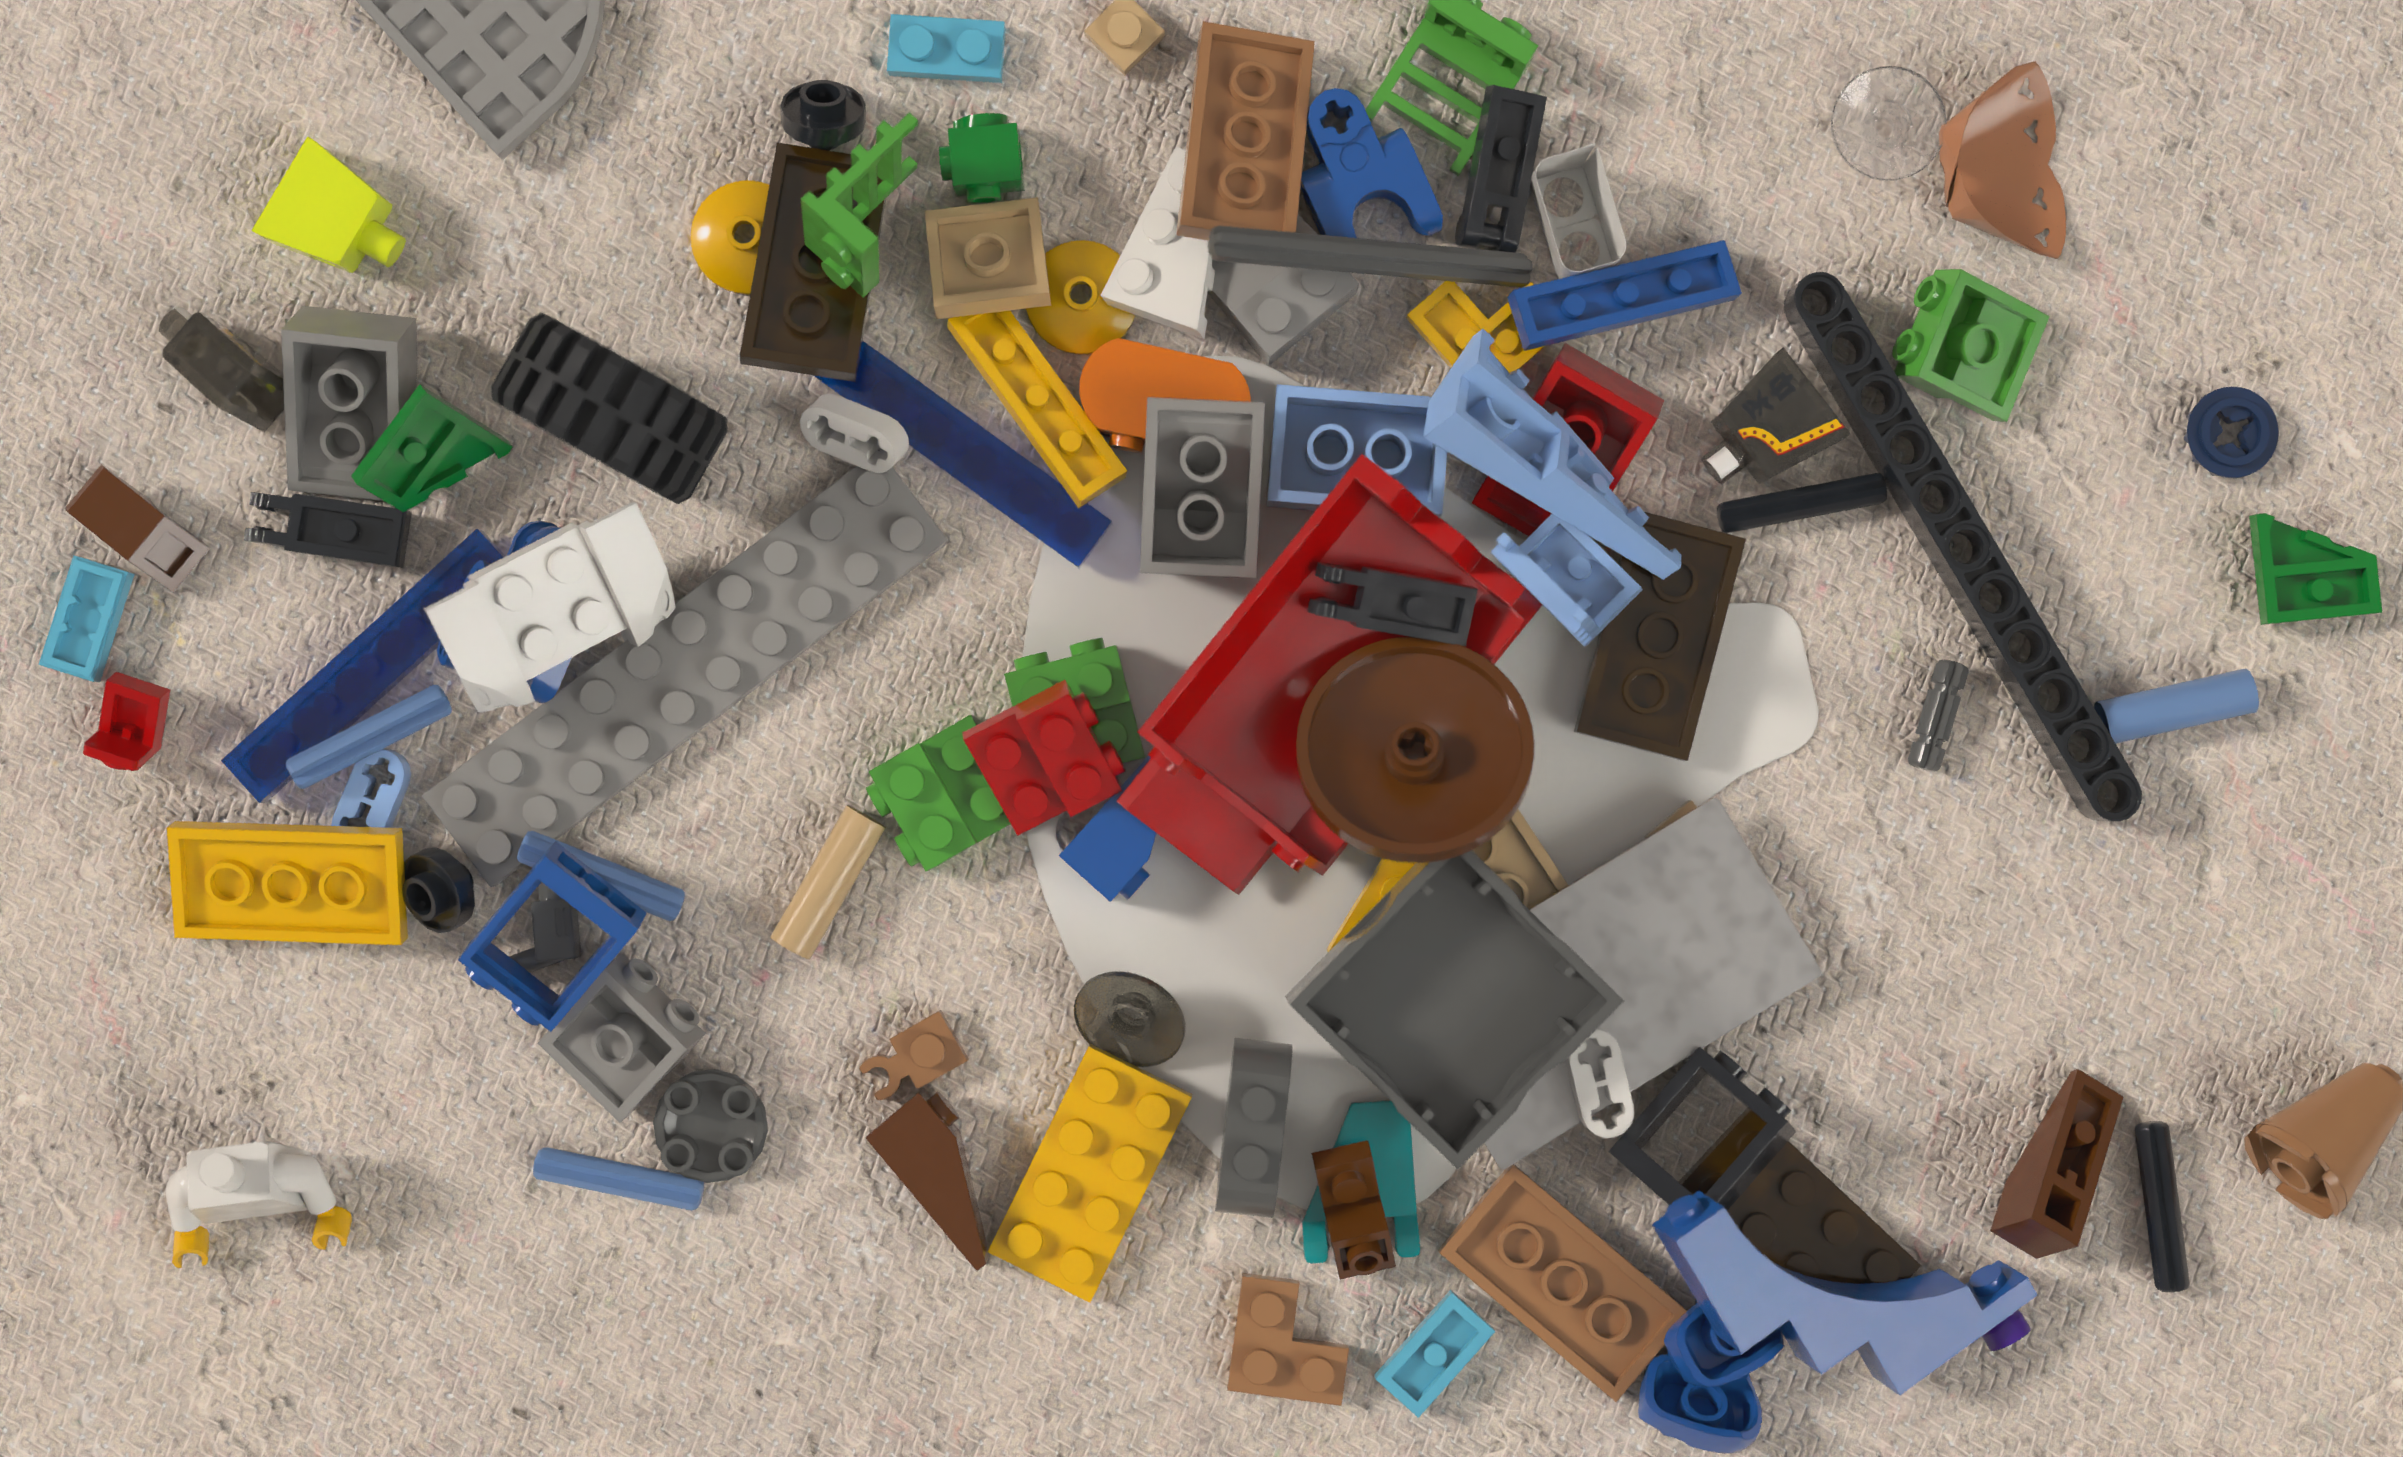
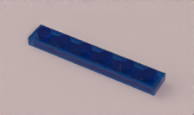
M862 341L856 382L812 375L839 396L897 420L905 429L909 446L1078 569L1081 568L1113 524L1112 520L1088 503L1078 508L1058 481L864 341Z
M477 528L221 760L223 764L259 803H267L292 780L286 767V761L289 758L351 727L437 649L440 639L424 608L460 591L470 570L479 560L492 564L506 556L483 530Z

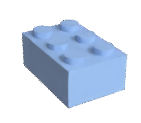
M1277 384L1266 507L1316 511L1359 456L1363 454L1403 484L1425 507L1440 517L1443 512L1447 451L1423 438L1428 404L1431 397Z

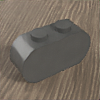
M1234 1038L1215 1212L1267 1218L1274 1217L1291 1076L1292 1044Z

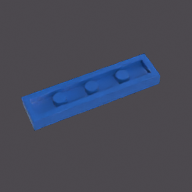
M1722 240L1515 289L1507 298L1523 350L1527 351L1734 301L1742 292L1726 242Z

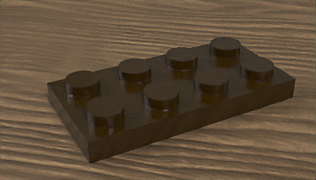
M777 142L740 349V364L856 382L871 291L863 298L850 285L843 289L828 277L821 266L823 261L805 245L801 198L809 191L817 198L827 191L826 175L834 167L843 175L852 167L851 154ZM877 176L878 186L882 182V180ZM852 187V200H853V209H854V208L858 205V203L853 199V187ZM886 199L861 221L878 238H880Z
M1644 512L1649 518L1643 527L1668 550L1677 549L1682 555L1681 568L1663 580L1620 554L1618 565L1643 590L1599 634L1574 732L1677 760L1688 761L1746 538Z
M1746 1108L1678 1182L1693 1195L1698 1191L1706 1194L1764 1128L1766 1123ZM1789 1141L1727 1211L1738 1229L1760 1253L1777 1265L1805 1276L1830 1282L1852 1284L1885 1283L1911 1278L1922 1266Z

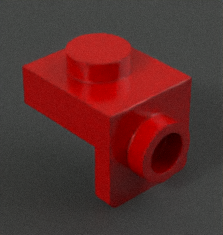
M115 672L105 683L98 731L85 741L83 754L100 760L106 766L113 769L139 770L161 749L171 689Z

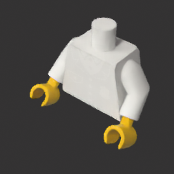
M271 1141L194 1150L187 1152V1167L180 1168L167 1182L166 1199L172 1228L175 1230L172 1263L177 1268H182L183 1254L194 1253L201 1256L202 1266L208 1263L210 1233L206 1228L200 1226L201 1223L208 1224L308 1210L310 1214H317L312 1236V1243L315 1247L325 1250L329 1235L337 1237L342 1246L347 1244L352 1215L348 1210L334 1206L336 1198L319 1162L311 1156L309 1151Z

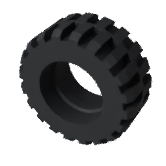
M543 312L528 320L491 385L492 400L676 504H680L692 496L728 432L727 417Z

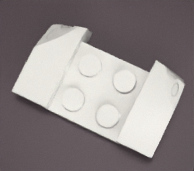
M631 502L592 523L589 521L579 525L570 523L468 576L470 581L463 584V589L424 609L476 710L479 713L494 711V709L504 706L518 707L535 702L527 683L528 680L621 632L624 642L628 640L631 645L639 647L653 635L655 626L662 620L667 619L676 606L666 565L637 503Z

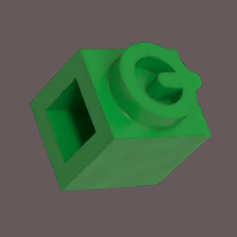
M999 113L973 114L953 121V128H948L949 146H939V159L942 181L952 180L957 197L967 196L968 203L984 204L1000 201L1001 193L1025 191L1021 139L1017 123H1009L1008 116Z

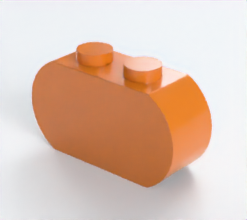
M1121 338L1103 344L1092 353L1084 365L1079 382V393L1083 410L1100 434L1110 437L1108 445L1134 453H1142L1143 445H1145L1147 397L1251 401L1249 387L1244 376L1230 362Z

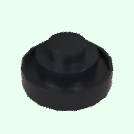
M815 80L791 88L782 98L780 106L781 124L785 133L794 140L809 145L811 148L833 150L839 145L856 139L864 131L866 104L862 95L852 87L830 80Z
M436 847L423 849L408 857L404 862L405 882L402 893L404 902L415 919L427 929L437 933L450 932L465 924L472 917L475 907L474 882L468 868L459 863L447 851Z

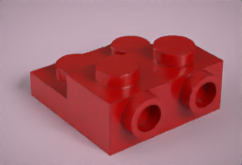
M1066 680L962 732L965 744L1017 836L1065 811L1068 812L1070 817H1073L1122 791L1118 775L1125 772L1126 769L1119 754L1110 740L1102 745L1100 744L1092 729V726L1100 722L1089 699L1084 692L1074 696Z

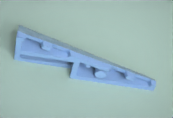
M1484 329L1476 333L1430 398L1423 438L1664 580L1680 569L1682 555L1677 549L1668 550L1647 532L1643 525L1649 517L1639 506L1627 509L1609 488V485L1614 480L1611 473L1557 411L1550 414L1527 394L1524 387L1530 380L1520 369L1509 373L1489 350V347L1495 341L1491 335Z

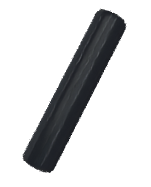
M1873 473L1722 502L1717 506V518L1723 533L1737 532L1878 505L1887 500V488L1883 475Z
M2162 1121L2142 1122L2137 1124L2134 1130L2154 1283L2157 1290L2161 1292H2180L2189 1288L2190 1281L2170 1128L2167 1123Z

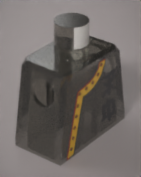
M178 307L164 316L159 325V332L169 343L164 347L162 357L217 408L265 432L284 410L283 373L231 329L200 311L191 315L184 308Z
M1783 347L1762 364L1711 420L1714 428L1724 440L1701 457V460L1712 477L1722 485L1743 468H1746L1752 477L1761 484L1842 441L1851 433Z

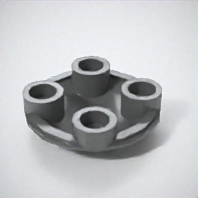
M717 1069L693 1071L673 1082L659 1100L653 1121L656 1145L661 1152V1160L665 1167L670 1171L682 1174L684 1177L705 1183L726 1181L746 1173L763 1151L768 1132L766 1109L755 1089L736 1074Z

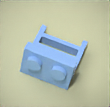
M1553 514L1520 546L1503 532L1496 539L1499 544L1491 551L1495 558L1584 647L1643 590L1589 535Z

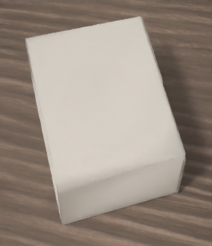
M1595 144L1547 157L1538 164L1532 174L1530 189L1557 279L1616 266L1626 251V239L1598 147L1588 158ZM1562 177L1572 179L1582 189L1583 203L1574 215L1558 217L1550 213L1545 207L1543 201L1544 190L1554 179ZM1595 214H1598L1600 222L1597 219L1591 218H1593ZM1573 232H1585L1597 241L1599 258L1592 268L1573 271L1563 264L1559 249L1561 242L1566 236Z

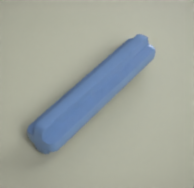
M432 685L289 758L286 761L287 770L294 783L300 789H306L450 715L452 712L451 704L442 688L438 685Z
M528 831L524 836L517 853V860L522 864L533 868L556 841L645 912L668 921H674L682 908L685 899V893L682 889L535 831Z
M548 1147L538 1151L533 1165V1176L538 1180L691 1211L696 1210L700 1206L704 1192V1182L690 1179L680 1174Z

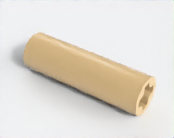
M846 805L770 938L789 951L810 960L886 827L859 810Z

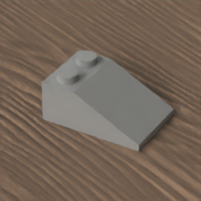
M1298 214L1296 233L1317 234ZM1213 259L1212 268L1215 270L1213 289L1208 291V294L1265 364L1269 366L1354 297L1359 283L1348 272L1222 262Z
M302 306L281 329L288 490L381 500L358 486L351 475L416 390L418 372L417 320L411 317Z
M1147 397L1140 573L1256 578L1265 402Z

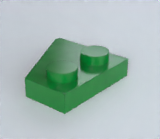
M419 384L351 477L358 486L404 513L427 500L433 491L439 488H448L468 477L465 472L466 469L493 454L500 459L507 455L513 446L505 437Z
M2266 513L2249 516L2260 625L2383 613L2376 555L2353 546L2345 547L2334 543L2329 537L2314 531H2303L2276 521L2274 516Z

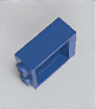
M555 841L471 940L458 961L466 966V973L476 984L487 990L496 989L512 1002L513 1010L520 1018L534 1026L541 1024L552 1032L639 930L647 913ZM541 882L609 934L559 995L491 943Z

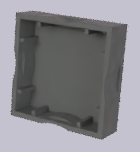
M1472 850L1447 860L1416 863L1285 996L1289 1005L1349 1064L1356 1066L1394 1104L1397 1111L1457 1170L1513 1115L1532 1086L1548 1071L1566 1061L1624 1002L1564 941L1556 937L1518 899L1516 893Z

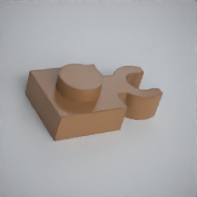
M939 1010L889 1039L897 1054L891 1057L883 1054L874 1055L867 1059L859 1069L862 1074L869 1072L875 1067L884 1068L888 1072L890 1078L888 1085L874 1093L877 1100H883L891 1097L901 1086L902 1079L908 1075L916 1088L919 1089L967 1062L969 1058L942 1010Z

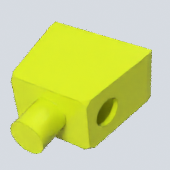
M308 136L251 230L277 246L349 273H353L358 268L365 254L384 266L391 267L400 257L406 243L405 237L383 225L393 205L336 156Z

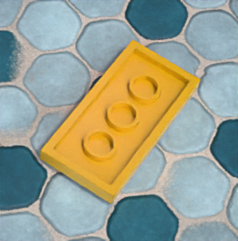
M174 821L167 827L174 938L402 945L408 939L407 909L402 893L405 882L402 828Z
M1089 1044L987 1252L1091 1303L1186 1111L1192 1094Z

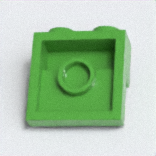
M1962 269L1935 270L1933 275L1926 277L1920 283L1915 292L1914 304L1920 309L1912 329L1902 332L1894 344L1892 356L1898 361L1894 372L1900 380L1936 398L1951 399L1992 421L2007 422L2050 316Z
M1096 638L1070 645L1069 648L1072 656L1049 662L1047 652L1013 660L1016 671L1004 674L1012 707L1066 680L1074 696L1084 692L1089 699L1100 722L1092 726V729L1101 745L1110 740L1119 754L1122 763L1146 758L1116 645L1105 648L1103 638Z
M972 715L965 717L922 743H917L869 771L874 783L866 787L867 793L882 817L891 812L903 833L894 837L911 867L921 863L926 872L930 871L1010 825L1007 816L963 740L962 732L977 725Z

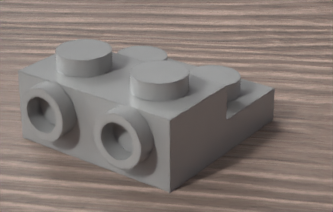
M624 954L605 968L553 1031H548L537 1043L619 1123L636 1109L657 1084L682 1061L706 1034L697 1025L699 1023V1015L688 1002L682 999L671 1000L655 985L658 982V976L648 963L640 959L629 960Z

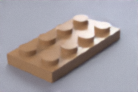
M1202 22L1196 55L1177 236L1209 241L1211 229L1218 225L1296 233L1315 41Z
M1514 1164L1502 1172L1438 1249V1252L1615 1402L1621 1398L1665 1345L1664 1338L1670 1327L1687 1312L1682 1305Z

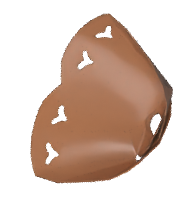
M2036 61L2015 66L1942 125L1939 133V157L1945 176V203L1952 219L2034 253L2058 259L2061 255L2066 236L2065 203L2062 188L2048 165L2056 141V123L2047 79ZM2025 78L2029 79L2028 89L2033 92V99L2018 93L2024 84ZM2034 120L2038 121L2034 129L2037 136L2036 143H2033L2030 136L2024 132V129L2028 128ZM2038 188L2043 190L2042 201L2047 206L2046 210L2032 202ZM2044 229L2049 230V234L2045 237L2047 247H2044L2034 237L2042 233Z

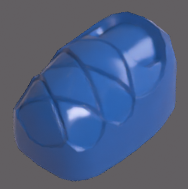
M1698 1303L1691 1307L1670 1327L1664 1338L1669 1358L1673 1366L1681 1374L1683 1380L1691 1385L1702 1387L1721 1386L1737 1380L1765 1365L1785 1347L1783 1334L1777 1328L1741 1354L1715 1333Z
M1668 1354L1655 1357L1646 1369L1640 1387L1638 1415L1642 1421L1659 1430L1664 1436L1676 1438L1693 1448L1722 1454L1739 1453L1755 1442L1761 1428L1762 1409L1751 1382L1750 1374L1721 1386H1694L1683 1380L1681 1374L1673 1366Z

